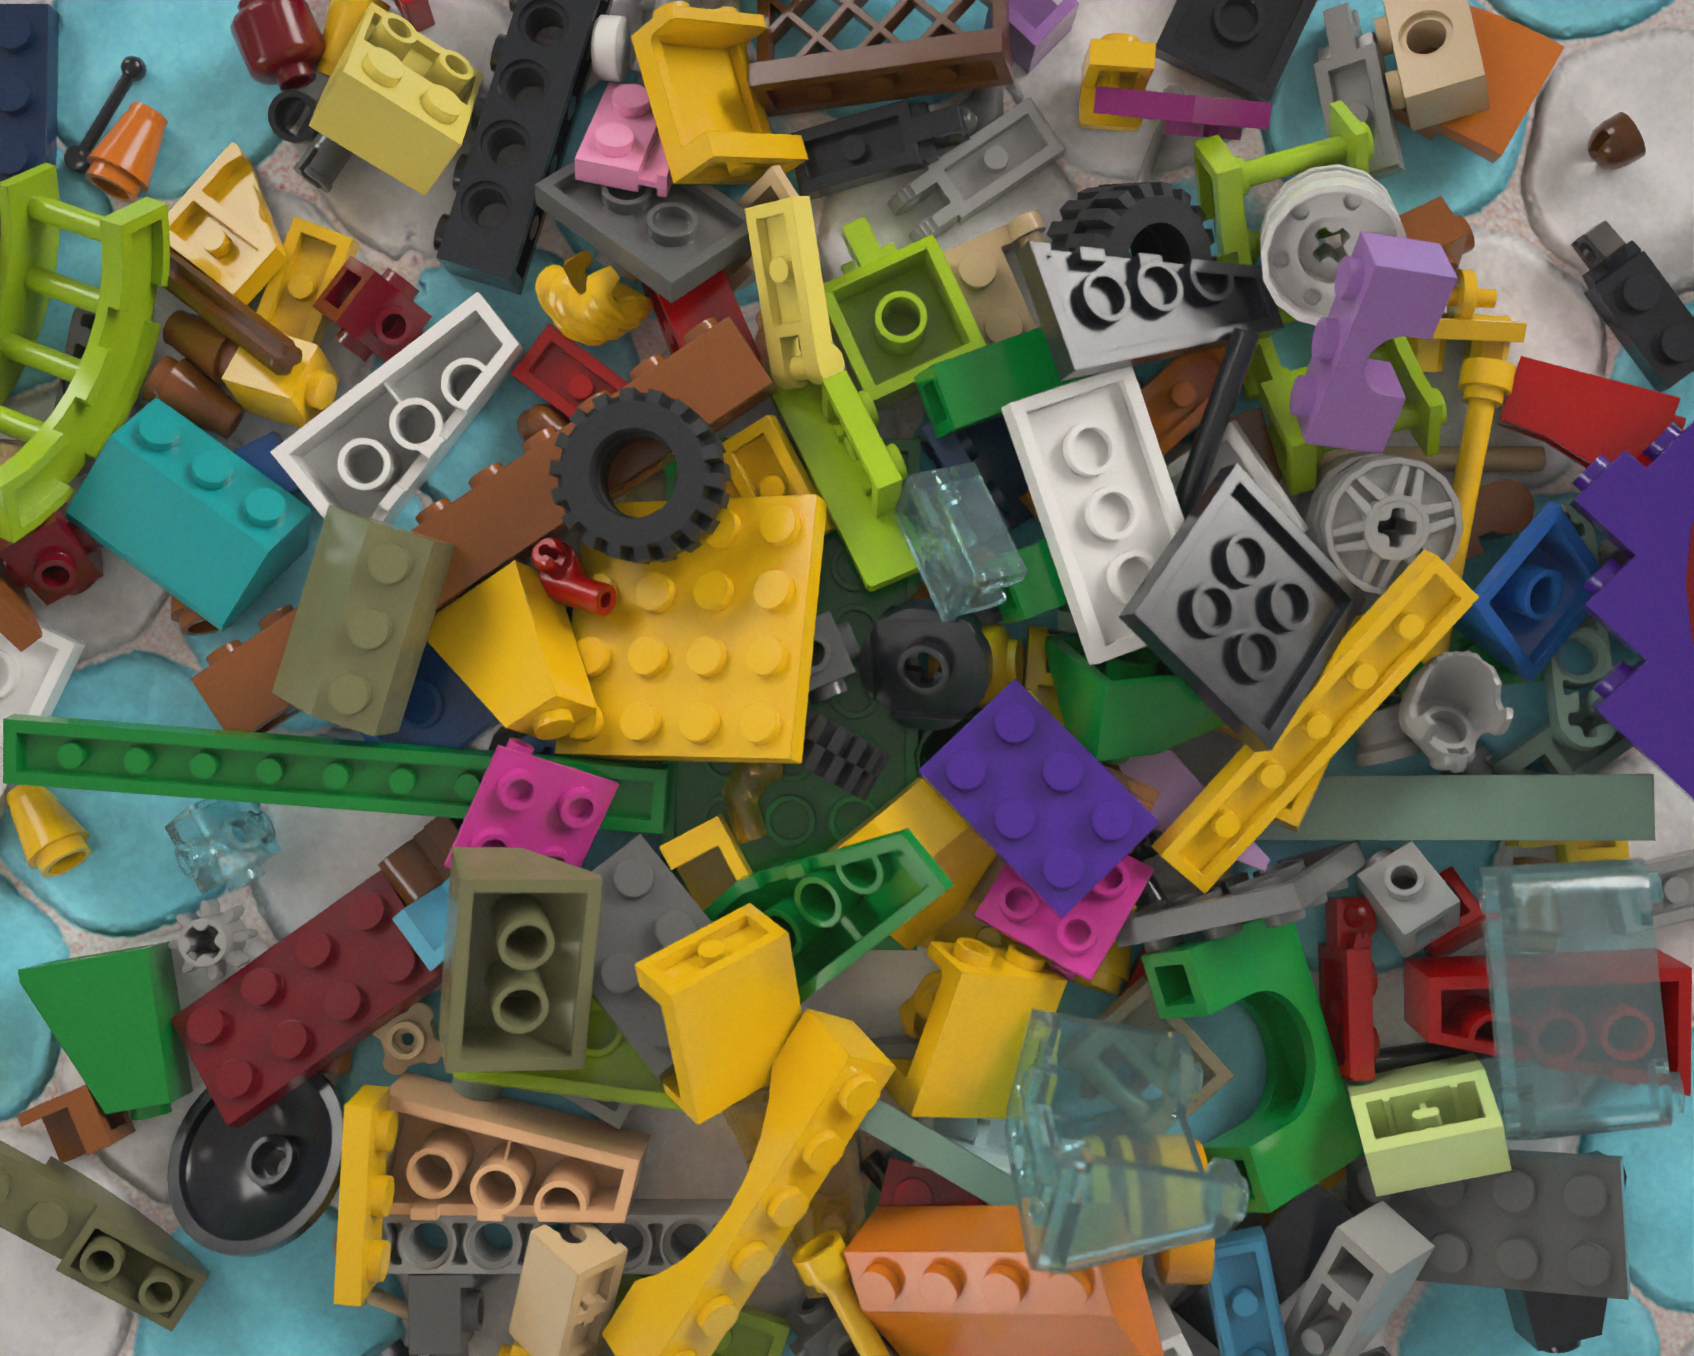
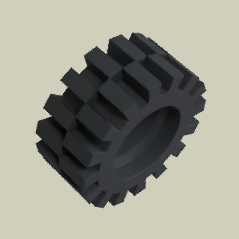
M807 708L802 764L798 765L866 801L891 754Z

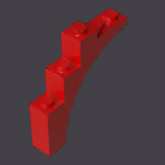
M1521 356L1515 371L1511 395L1506 397L1497 425L1543 442L1585 469L1601 454L1613 462L1625 450L1646 467L1651 460L1642 452L1672 423H1675L1683 430L1686 418L1675 415L1681 399L1679 397ZM1694 522L1691 528L1686 574V592L1693 642Z

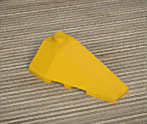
M1029 688L1027 691L1046 709V707L1041 703V701ZM920 776L828 849V851L909 828L953 882L954 885L890 934L894 940L908 951L912 950L960 912L997 855Z

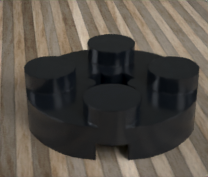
M916 599L891 606L883 612L862 644L859 656V671L862 684L871 699L874 701L878 697L884 706L892 710L889 717L910 728L941 730L950 728L962 721L964 715L973 711L981 702L992 679L993 655L989 642L982 633L981 621L976 614L968 609L955 608L945 602L931 599ZM920 652L929 653L940 662L941 667L936 669L933 678L923 677L922 668L917 665H911L910 658L918 657Z

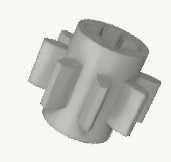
M217 898L201 902V917L192 912L177 915L176 920L183 929L180 932L179 938L168 943V947L174 950L179 949L181 956L186 961L182 967L184 974L195 971L200 967H206L209 980L215 981L225 977L227 971L226 961L235 967L244 966L251 961L243 949L246 946L247 940L257 936L258 931L246 929L244 922L240 919L245 909L242 905L220 913V904ZM215 927L219 933L216 935L214 942L220 949L212 951L209 948V944L213 937L207 929Z

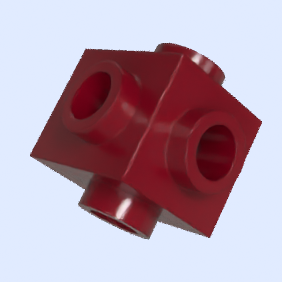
M352 256L347 259L312 305L313 308L341 328L334 339L364 362H367L373 353L387 362L423 334V327L432 317L413 302L419 290L389 267L381 276L378 272Z
M67 502L41 525L17 542L12 543L0 538V557L10 578L22 589L29 587L46 606L67 595L74 596L86 591L97 579L104 576L102 548L105 546L66 519V510L69 507Z

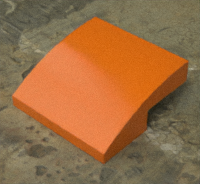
M1469 5L1486 74L1490 109L1416 130V132L1430 140L1439 132L1489 162L1494 163L1504 153L1562 53L1564 46L1519 23ZM1439 48L1425 49L1419 54H1430ZM1406 107L1395 110V119L1410 128Z

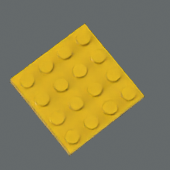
M817 494L729 498L727 509L721 507L716 517L720 524L714 533L706 532L699 540L702 545L693 552H681L677 554L676 560L665 563L659 561L650 562V564L633 563L606 556L605 553L593 550L581 542L579 560L587 577L612 585L616 590L617 596L614 608L606 616L573 608L571 626L598 710L575 723V728L569 734L556 739L555 754L568 757L608 760L802 764L827 502ZM668 501L614 503V505L627 516L641 518L655 513Z

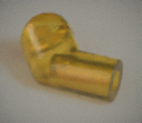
M736 762L723 786V799L736 844L767 836L758 800L767 788L768 783L780 780L783 774V763Z

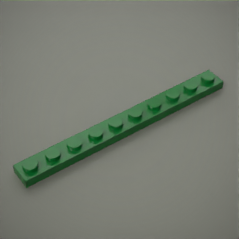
M13 714L3 719L4 784L465 819L495 751L26 714ZM532 754V756L618 782L617 791L599 829L663 834L666 822L669 764Z

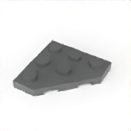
M1359 840L1307 851L1278 860L1277 864L1268 866L1266 871H1255L1253 873L1254 878L1249 879L1247 872H1242L1218 880L1205 894L1196 888L1197 891L1172 899L1170 901L1171 908H1168L1165 899L1137 907L1131 911L1116 937L1118 946L1121 948L1144 943L1146 952H1154L1179 945L1184 942L1183 934L1203 931L1205 940H1214L1244 930L1242 922L1264 918L1266 927L1269 928L1299 921L1306 917L1305 909L1326 903L1328 901L1327 894L1348 887L1347 878L1366 865Z

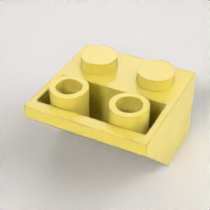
M371 2L321 94L309 127L423 196H426L463 143L484 74L473 68L459 53L445 50L416 31L405 18L394 13H388Z

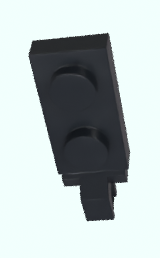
M908 99L790 133V135H801L808 160L794 169L800 196H810V200L926 168L925 164H931L940 160L938 149H944L970 140L965 114L958 104L930 112L927 102L911 104Z
M1606 220L1576 239L1571 246L1589 269L1588 272L1582 275L1589 288L1584 292L1585 296L1655 391L1663 392L1693 372L1694 317L1646 252H1641V248L1633 240L1626 244Z

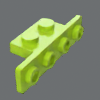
M771 370L766 371L773 381ZM846 370L823 379L822 385H815L809 381L805 387L793 390H782L776 385L779 391L770 398L819 496L827 502V512L865 588L868 591H875L924 570L926 567V557L900 508L902 482L908 479L907 469L896 445L891 443L885 446L876 429L880 425L878 412L868 391L864 389L857 392Z

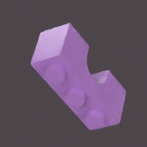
M1361 231L1351 257L1345 256L1341 260L1335 277L1334 290L1336 296L1328 317H1321L1316 324L1311 347L1313 356L1305 376L1299 375L1296 378L1290 395V411L1292 415L1297 417L1306 444L1376 454L1383 453L1406 397L1391 362L1368 359V357L1380 344L1396 337L1408 336L1432 340L1458 279L1440 243Z

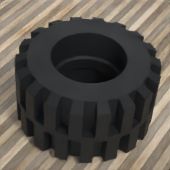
M1165 182L1104 184L1098 187L1086 188L1077 193L1078 200H1068L1059 211L1063 220L1052 221L1047 235L1052 239L1051 250L1074 252L1081 246L1104 249L1105 256L1127 258L1130 248L1132 258L1138 253L1162 255V261L1166 263L1186 264L1192 259L1217 262V256H1211L1210 246L1215 243L1212 229H1205L1203 226L1206 218L1204 211L1200 205L1190 206L1191 195L1183 189H1172V184Z
M634 387L620 388V396L614 398L603 393L591 399L595 406L591 411L586 413L579 408L569 418L576 426L569 436L560 432L554 444L563 449L560 461L550 460L549 475L558 478L559 488L551 489L554 504L564 508L566 514L561 519L569 530L578 532L582 536L580 541L593 550L605 553L606 556L640 564H650V562L654 561L665 563L676 560L677 554L681 552H693L702 545L699 540L706 532L714 533L720 524L716 520L720 508L727 509L730 498L725 489L726 481H731L730 466L725 463L723 453H726V450L720 438L713 433L712 427L693 409L679 399L675 400L662 391L649 388L648 393H642ZM655 439L668 446L675 456L678 469L675 490L668 502L655 513L641 518L627 516L616 508L610 497L608 489L610 467L615 457L626 446L639 440Z

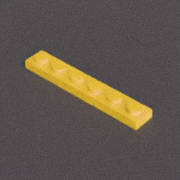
M1424 549L1342 638L1272 751L1254 752L1245 744L1152 845L1154 850L1205 894L1464 615L1479 596L1438 555Z

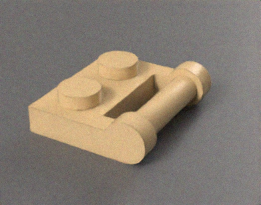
M1038 210L1024 213L1012 219L1006 225L943 252L986 345L1038 328L1003 253L1017 245H1020L1021 248L1028 241L1046 243L1042 235L1046 227Z

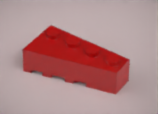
M1657 948L1403 958L1404 1021L1429 1043L1512 1059L1513 1057L1542 1063L1549 1068L1569 1072L1574 1069L1603 1075L1613 1081L1633 1085L1642 1083L1661 1087L1667 1092L1691 1096L1692 967Z

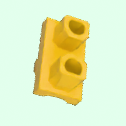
M1457 269L1455 273L1458 279L1446 305L1447 312H1443L1432 340L1408 336L1406 338L1423 372H1442L1447 339L1465 340L1462 361L1474 357L1506 361L1510 342L1524 343L1527 323L1511 321L1510 316L1474 314L1475 308H1494L1497 301L1496 289L1478 288L1476 272L1473 269Z

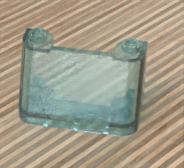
M1642 857L1473 866L1476 899L1480 900L1481 913H1485V919H1480L1485 944L1496 1060L1494 1071L1495 1078L1502 1087L1498 1088V1093H1495V1101L1504 1125L1506 1141L1539 1140L1671 1127L1673 1113H1684L1685 1099L1680 1073L1669 1072L1652 913V910L1663 909V890L1659 871L1647 870Z
M1031 1009L1009 1094L1005 1118V1141L1030 1270L1064 1275L1224 1236L1230 1231L1233 1222L1239 1223L1243 1220L1248 1205V1184L1245 1177L1239 1175L1233 1160L1213 1158L1205 1171L1185 1117L1189 1102L1195 1103L1198 1101L1203 1085V1068L1200 1062H1194L1193 1053L1186 1034Z

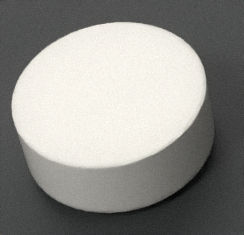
M601 14L594 23L591 40V58L594 74L600 81L624 82L629 69L630 54L628 21L625 16Z

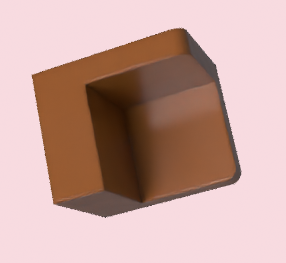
M86 1084L16 1115L21 1127L42 1118L59 1160L64 1163L84 1154L89 1155L136 1132L128 1111L105 1114Z

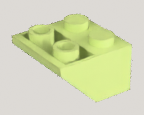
M1474 1053L1376 1073L1375 1080L1352 1081L1345 1079L1376 1197L1512 1171L1504 1125L1485 1068Z

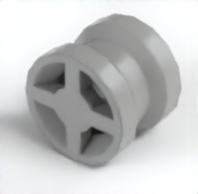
M1401 703L1377 707L1354 732L1359 744L1355 752L1358 767L1398 760L1421 752V749L1401 730L1399 725V707Z

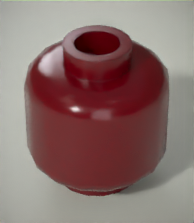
M241 0L237 6L239 12L234 16L230 30L253 80L265 85H279L281 91L299 90L311 84L316 79L314 71L317 69L324 54L325 41L308 3L305 0Z

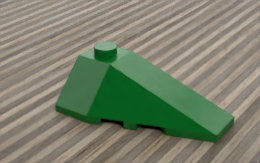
M1079 634L1046 636L1045 652L1065 729L1101 763L1123 764L1131 757L1156 755L1226 725L1148 646L1099 664L1089 665Z
M906 828L745 875L704 909L703 912L713 923L751 903L789 933L801 1004L954 884L911 830Z

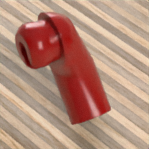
M545 537L535 544L531 553L532 562L537 567L542 585L551 599L557 603L600 616H606L612 611L617 596L615 588L610 584L588 578L576 551L570 544L562 542L556 537Z

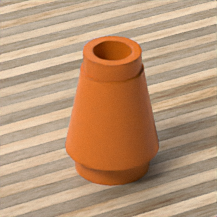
M132 102L128 111L121 116L87 156L86 160L90 165L85 175L87 180L104 193L128 203H133L139 193H146L163 139V131L168 124L166 118L145 104Z

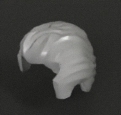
M1469 650L1451 653L1444 652L1430 659L1412 676L1408 687L1402 694L1399 707V725L1402 732L1409 736L1429 758L1431 767L1442 771L1450 770L1453 773L1463 772L1467 764L1473 761L1476 742L1481 734L1492 733L1493 736H1498L1507 732L1513 718V709L1509 707L1504 708L1500 699L1502 682L1493 666L1483 661L1477 653H1472Z

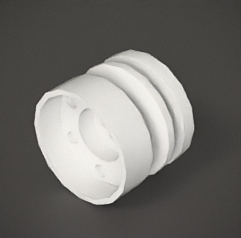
M1340 164L1313 167L1286 181L1269 201L1260 227L1263 281L1275 303L1297 321L1316 326L1321 317H1328L1336 296L1334 285L1337 269L1345 256L1351 257L1361 231L1406 238L1398 211L1382 184L1363 170ZM1326 227L1328 231L1335 233L1343 228L1340 232L1343 244L1336 249L1328 243L1317 248L1319 245L1317 231Z

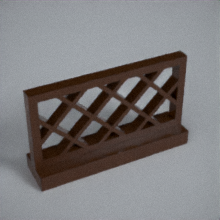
M757 0V14L764 16L767 29L757 36V62L749 63V87L763 109H765L768 117L1014 84V60L1009 43V0H979L993 11V28L964 32L955 23L976 0H954L942 14L924 0H900L879 23L861 9L869 0H832L840 8L818 32L801 19L816 0H794L788 7L779 0ZM914 8L933 22L919 39L901 41L892 34ZM775 12H776L778 15H780L776 20H775ZM852 18H855L871 31L856 48L839 50L830 43ZM792 27L796 28L810 40L796 56L775 59V45Z

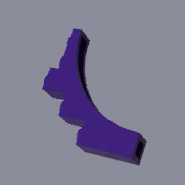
M1693 421L1684 430H1681L1675 423L1669 425L1642 452L1651 460L1646 467L1626 450L1613 462L1601 454L1572 482L1581 493L1569 504L1628 557L1622 565L1611 557L1582 585L1590 595L1580 606L1639 659L1632 667H1629L1622 660L1606 673L1593 687V690L1600 697L1590 707L1694 802V642L1691 636L1686 592L1690 535L1694 522Z

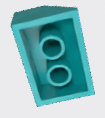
M157 397L109 437L66 510V519L222 632L307 550L312 509Z

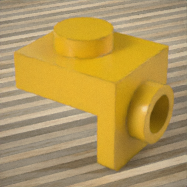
M1110 33L1104 35L1101 39L1091 38L1081 68L1078 111L1079 127L1136 132L1140 129L1142 118L1093 113L1096 86L1144 91L1154 71L1156 43L1139 42L1138 37L1128 33Z

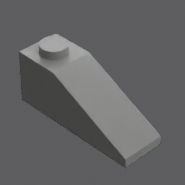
M1383 1200L1337 1226L1284 1324L1289 1355L1359 1356L1410 1291L1435 1246Z

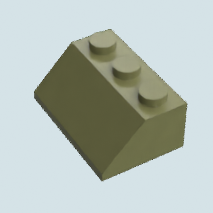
M329 505L272 693L310 716L371 736L399 732L456 545Z
M452 847L438 1032L445 1073L584 1069L602 891V878L600 874L524 848Z

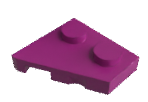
M1096 86L1093 113L1165 120L1164 134L1202 138L1218 134L1221 139L1241 140L1243 128L1268 130L1272 103Z

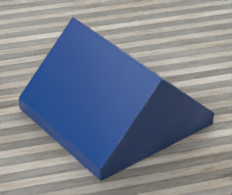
M1551 501L1546 503L1473 590L1479 598L1453 625L1456 630L1510 671L1532 683L1589 614L1580 606L1590 595L1582 585L1600 568L1559 504Z

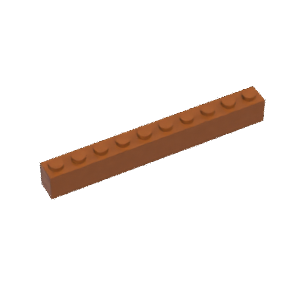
M729 316L719 323L715 317H712L693 327L682 338L686 344L666 359L661 354H656L644 360L630 371L629 377L632 381L623 387H634L642 393H648L650 388L662 391L675 400L679 399L699 414L712 427L711 430L714 434L779 391ZM607 390L598 392L582 402L575 409V412L580 408L588 413L595 408L591 399L603 393L614 398L620 396L619 390L612 395ZM573 422L559 431L554 426H551L534 434L521 446L525 454L505 467L501 462L484 468L468 481L472 488L470 491L452 503L448 498L441 499L423 509L415 517L419 525L411 531L456 545L435 614L514 560L523 563L529 559L533 547L542 538L556 537L559 539L571 531L561 519L566 514L564 508L554 504L551 489L559 488L558 478L549 475L550 460L560 461L563 450L554 445L560 432L569 436L576 426ZM644 439L631 443L620 451L612 462L608 475V490L612 501L614 502L674 462L676 459L671 449L658 440ZM289 604L269 613L257 624L261 632L243 644L238 639L217 648L205 659L209 667L191 678L223 730L269 733L302 711L272 693L298 607L294 609Z

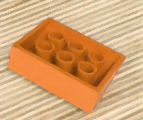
M1122 1204L877 1206L843 1251L863 1313L900 1356H1164Z

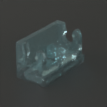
M975 462L908 475L893 514L942 622L955 620L956 616L989 609L1005 602L1007 597L1002 587L1023 581L1027 569Z

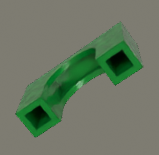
M1038 327L932 364L916 375L914 380L935 437L939 439L1004 416L1001 408L1009 403L1096 374L1061 381L1042 327ZM1046 538L982 562L1004 624L1027 620L1068 604Z
M1264 918L1242 922L1244 930L1227 937L1205 940L1203 931H1197L1183 936L1184 942L1179 945L1141 955L1160 1020L1209 1016L1237 1002L1250 1015L1262 1039L1266 1059V1078L1258 1106L1246 1121L1203 1145L1208 1162L1211 1187L1219 1212L1271 1213L1365 1154L1295 922L1269 928L1266 927Z

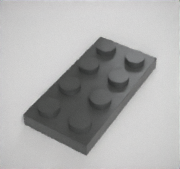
M1508 1150L1512 1171L1376 1197L1365 1154L1346 1165L1348 1209L1354 1215L1360 1214L1383 1200L1435 1246L1415 1281L1629 1299L1631 1290L1623 1156Z

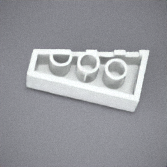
M476 292L274 448L271 454L324 519L328 506L332 505L392 524L524 356L526 350L487 300L479 292Z

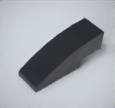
M1317 1183L1271 1213H1248L1233 1231L1261 1225L1266 1237L1280 1306L1310 1278L1336 1227L1356 1215ZM1187 1285L1170 1307L1219 1350L1206 1285Z

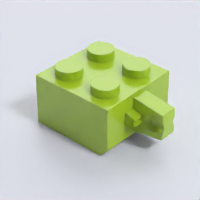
M865 216L841 227V235L852 261L841 265L842 276L823 284L831 336L836 347L839 348L843 355L844 365L857 392L864 389L867 390L877 412L918 394L919 391L914 377L932 364L987 345L939 242L933 234L897 250L893 242L880 247Z

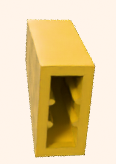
M514 560L434 615L427 642L505 728L535 736L541 740H553L569 734L575 728V723L598 710L566 607L548 596L537 569Z

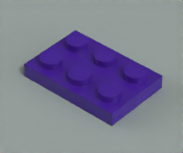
M1016 679L1010 682L918 771L919 776L1061 920L1160 823Z

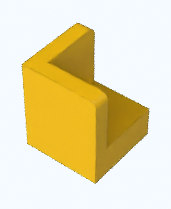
M722 813L659 846L670 869L677 868L689 893L702 910L706 909L740 878L753 873Z

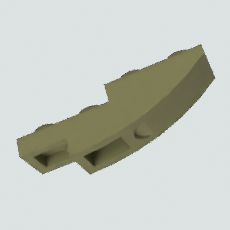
M0 1140V1227L61 1259L56 1271L172 1332L205 1283L210 1272L166 1231L92 1179L52 1156L46 1164H43Z

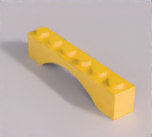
M809 1008L805 1010L772 1063L769 1100L761 1137L748 1173L734 1200L708 1237L684 1259L659 1274L636 1280L602 1333L615 1356H712L727 1331L735 1324L744 1304L762 1276L771 1268L778 1251L796 1223L805 1215L812 1198L832 1167L842 1157L846 1145L868 1111L878 1101L882 1089L896 1069L894 1064L853 1020Z

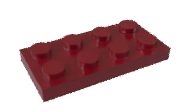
M382 870L171 1018L175 1029L227 1126L242 1127L442 984L443 964L430 972L392 920L407 905Z

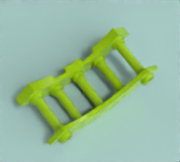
M1340 100L1329 103V138L1244 161L1241 156L1234 157L1218 134L1193 141L1198 205H1200L1206 215L1204 221L1213 219L1218 254L1213 256H1217V262L1244 265L1256 264L1257 257L1261 256L1260 229L1251 231L1246 225L1244 195L1249 194L1250 187L1299 174L1309 168L1335 164L1363 170L1369 174V161L1374 156V141L1369 126L1363 121L1360 122L1345 103ZM1323 227L1317 231L1318 240L1340 234L1343 228L1332 233L1326 227ZM1277 305L1284 325L1297 321ZM1270 336L1269 338L1258 340L1246 373L1249 378L1242 384L1241 388L1246 401L1259 398L1270 426L1267 429L1278 462L1280 477L1291 496L1316 489L1317 461L1323 459L1324 452L1338 448L1305 443L1297 417L1292 415L1290 411V395L1296 378L1299 375L1305 376L1308 366L1291 371L1286 366L1281 367ZM1406 336L1385 341L1372 351L1368 359L1391 362L1406 397L1391 433L1409 429L1426 457L1439 454L1441 426L1447 422V407L1443 395L1437 388H1432L1412 352Z
M43 163L0 182V432L26 442L16 454L0 466V538L12 543L17 542L41 525L75 493V490L68 484L77 476L89 459L96 461L109 437L124 425L138 398L151 365L161 329L160 323L151 321L157 285L168 287L170 270V228L167 203L145 197L111 214L102 216L60 201L56 166L49 163ZM60 228L102 243L100 288L56 273ZM50 298L96 314L82 359L36 343ZM25 366L70 382L65 394L45 422L2 406L15 387Z

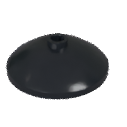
M320 1072L316 1073L240 1128L226 1125L207 1088L200 1094L178 1128L170 1152L167 1175L168 1193L173 1212L179 1224L194 1241L212 1251L229 1256H258L288 1245L306 1232L320 1218L340 1186L345 1105L336 1087L328 1078ZM286 1157L285 1164L282 1170L278 1173L279 1163L283 1158Z

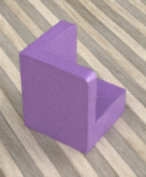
M1009 0L1010 51L1013 60L1027 74L1071 31L1080 4L1077 0H1063L1059 5L1053 0ZM989 8L984 29L993 28V11Z

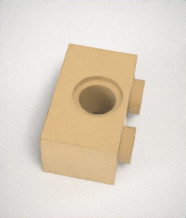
M1383 0L1386 15L1375 18L1373 21L1378 44L1383 56L1393 53L1395 55L1397 69L1385 73L1393 111L1406 107L1411 132L1490 109L1486 74L1468 0ZM1439 48L1430 54H1419L1425 49Z

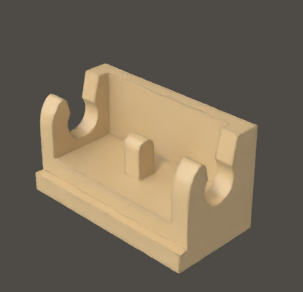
M570 1223V1232L582 1241L577 1244L566 1242L562 1239L560 1233L545 1224L530 1231L508 1333L531 1356H594L604 1350L606 1340L602 1333L612 1317L628 1249L620 1242L614 1244L592 1223Z

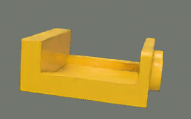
M676 1L657 8L652 14L653 18L631 35L673 184L754 185L772 166L780 165L786 174L808 160L801 135L771 133L765 109H763L749 87V63L751 62L747 52V45L767 29L763 15L738 12L735 7H721L717 9L690 7L687 2Z
M748 903L635 963L639 986L658 1002L662 1008L675 1068L674 1073L663 1079L665 1093L698 1125L770 1083L772 1063L802 1017L789 933L751 903Z
M967 937L958 938L956 943L931 941L926 955L942 970V979L913 1059L888 1058L896 1069L884 1088L910 1117L1016 1119L1068 980L1050 969V965L1046 962V957L1019 942H1011L1009 947H996Z

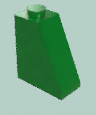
M170 941L44 962L17 970L20 985L105 1114L130 1110L132 1120L158 1117L172 1112L171 1103L193 1091L187 1049L171 1021V1018L181 1011L172 953L168 947Z

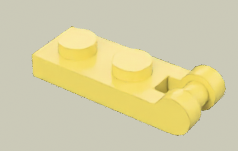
M810 196L789 197L745 208L773 381L782 390L803 388L809 381L815 385H822L823 379L844 371L845 367L841 351L832 342Z

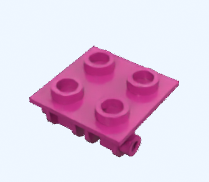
M510 738L506 747L498 745L452 847L524 848L581 868L617 791L618 782L532 756L534 747L517 738ZM452 848L444 863L447 868H451Z
M1127 855L1061 920L1005 863L976 911L974 918L1052 960L1049 966L1050 969L1062 975L1065 979L1072 981L1077 974L1091 982L1151 878L1154 869Z

